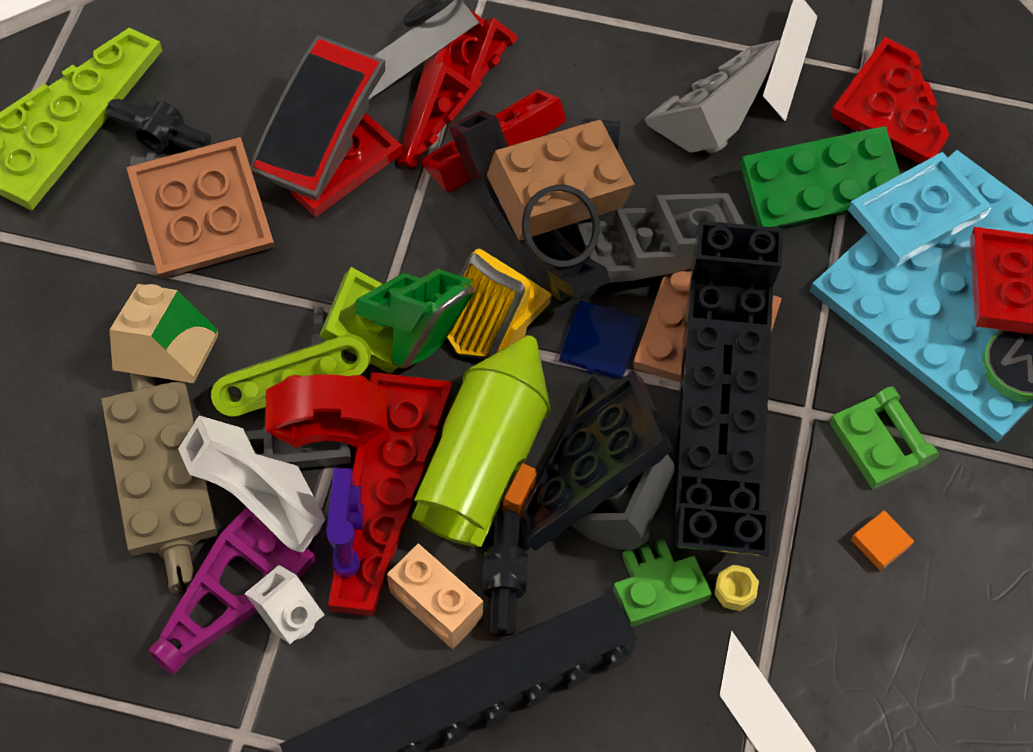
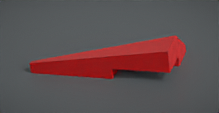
M469 9L479 23L425 60L402 142V155L397 160L399 165L408 168H415L417 166L418 158L428 146L433 145L439 138L437 135L446 123L453 121L482 84L481 79L490 68L495 67L500 62L501 54L509 45L515 43L518 35L495 18L484 20Z

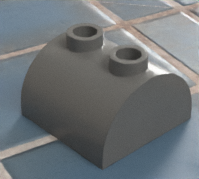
M667 454L658 464L649 467L630 481L624 489L615 492L596 506L590 514L581 517L571 526L592 541L610 548L633 550L642 546L650 537L651 531L649 526L656 511L666 502L667 495L665 491L675 471L673 461Z

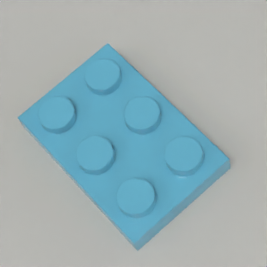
M941 152L851 201L848 211L890 260L898 266L989 214L992 206L950 159Z

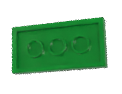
M886 126L746 155L739 161L757 226L784 228L850 213L848 209L851 201L900 175Z

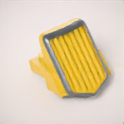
M476 249L467 258L460 274L462 277L472 279V286L475 291L446 339L457 356L487 359L525 337L529 324L550 304L552 293L482 249Z

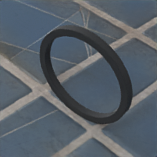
M422 0L406 14L403 23L406 27L422 23L443 10L454 0H444L428 12L412 19L423 7L433 1Z
M552 185L538 191L527 203L522 216V233L527 247L537 259L550 266L568 267L582 262L592 253L600 234V220L593 202L581 190L569 185ZM554 191L568 192L579 198L587 207L592 220V235L586 249L579 256L567 261L554 260L544 255L535 245L530 233L529 222L533 207L541 197Z

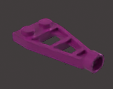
M246 507L219 535L160 634L161 637L148 649L149 655L164 670L175 675L191 656L258 612L245 594L232 595L220 585L221 575L233 558H244L263 574V578L278 565L300 578L316 561L315 554L307 548L304 552H298L287 547ZM211 593L227 606V610L211 625L202 628L190 619V615L202 597ZM173 640L181 643L182 647L179 650L171 644Z

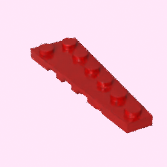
M371 372L370 382L386 389L388 430L357 447L353 480L354 485L361 486L362 489L361 504H364V523L362 530H355L353 550L359 556L360 567L355 575L346 578L339 576L334 570L328 602L329 611L365 616L374 615L387 573L390 570L452 393V381Z

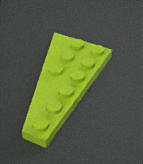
M128 28L94 50V57L79 67L71 65L62 71L63 77L50 86H47L45 83L1 111L0 195L29 210H33L108 118L106 111L109 101L112 99L123 100L162 52L160 41Z

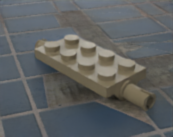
M129 373L132 392L101 398L127 547L131 557L150 552L159 554L161 558H164L169 583L168 589L172 593H181L183 590L180 576L182 575L186 589H188L195 577L190 555L193 551V546L201 539L218 536L207 480L189 475L178 450L195 423L186 382L182 381L157 386L156 377Z

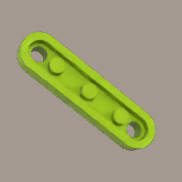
M346 334L228 373L214 384L211 391L212 403L220 413L226 416H239L266 407V389L283 382L289 376L320 374L360 375L371 361L370 347L363 338L354 334ZM346 348H352L356 351V361H349L345 358L344 350ZM231 386L238 387L241 390V399L231 396Z

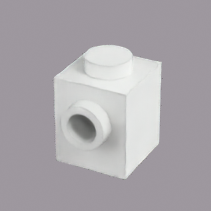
M280 565L245 593L272 632L289 644L309 634L314 628L315 623L324 616L297 575Z

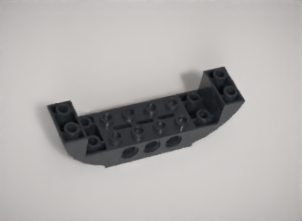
M699 220L690 274L682 343L674 461L675 471L673 476V530L675 544L678 548L769 556L771 512L763 511L773 286L782 267L783 228Z

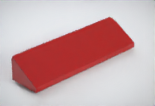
M539 89L494 115L498 117L508 147L542 137L566 121L560 98ZM454 140L421 160L422 166L448 193L470 181Z

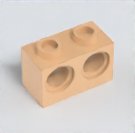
M419 543L387 573L390 593L452 650L483 619V600Z

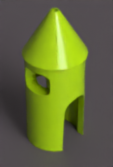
M529 335L471 367L463 374V384L443 424L442 438L414 499L418 504L412 515V519L419 525L444 539L471 547L482 546L511 481L522 463H525L543 419L550 413V403L537 340Z

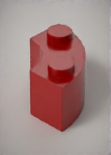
M334 374L292 375L285 378L283 382L266 389L265 431L295 448L321 441L343 442L357 448L388 430L386 389L368 381L364 376Z

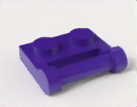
M334 468L326 532L328 542L334 548V570L339 576L346 578L355 575L360 567L359 556L353 550L355 530L363 529L364 504H361V486L354 485L352 469Z

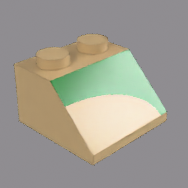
M137 284L110 328L112 369L194 383L218 338V329L178 290L161 288L154 284Z

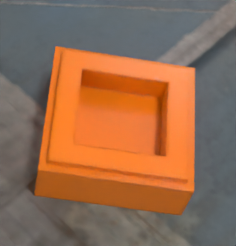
M522 463L504 498L501 512L511 510L512 512L520 513L534 485L537 474L535 472L536 469Z
M885 510L857 531L851 538V541L880 571L908 550L914 543V540Z

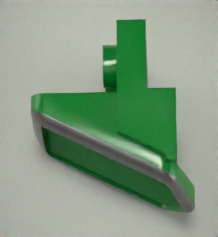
M436 269L422 278L402 273L356 299V315L370 319L379 326L393 327L392 364L399 368H407L430 357L443 344L472 298L475 289L472 286V279L441 269Z

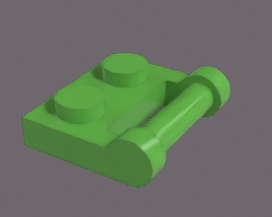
M893 386L883 389L872 398L832 415L829 422L872 490L931 463L939 456V452L932 443L927 444L900 404L901 396ZM886 411L913 453L904 456L877 413Z

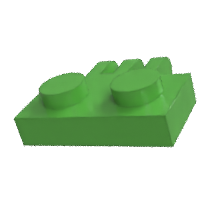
M663 538L654 541V547L658 555L655 559L648 544L638 547L639 555L643 562L638 564L632 550L622 552L624 563L631 578L614 583L613 591L631 627L710 600L712 593L695 556L674 562Z

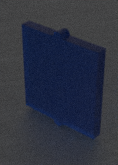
M580 300L559 362L586 369L588 374L596 372L616 379H622L625 375L643 318L616 311L614 306L605 308Z

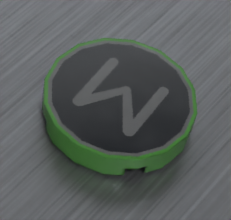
M999 330L990 338L982 355V365L984 363L986 370L985 376L989 384L1001 395L1017 402L1033 400V334Z

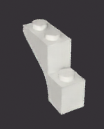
M198 416L178 448L189 475L208 480L228 490L253 512L287 547L298 552H304L313 537L319 533L326 519L299 467L255 454L243 428Z

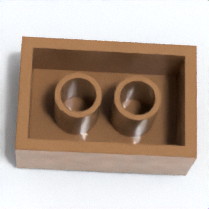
M601 119L495 150L487 173V177L519 241L524 240L522 233L524 209L532 196L543 188L560 184L575 187L590 198L598 215H602L623 208L635 185ZM564 191L550 192L541 197L532 209L529 222L531 237L591 218L585 204L573 194Z

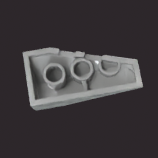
M775 40L747 48L719 66V73L705 79H699L691 85L693 92L688 93L681 99H679V96H673L645 118L646 124L690 153L706 150L707 153H714L721 150L728 144L726 140L739 130L774 62L780 41Z

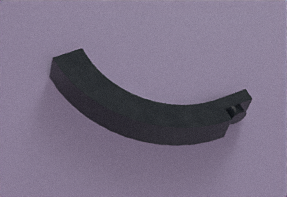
M481 110L448 126L464 167L489 216L517 258L542 287L563 302L571 297L577 299L591 296L596 293L599 287L610 282L607 268L589 257L578 264L568 267L550 266L532 254L525 240H518L487 177L495 150L508 147L498 117ZM557 229L532 237L537 248L544 255L554 260L567 261L581 254Z

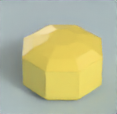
M731 565L719 572L714 595L724 608L741 611L754 603L759 581L750 568Z

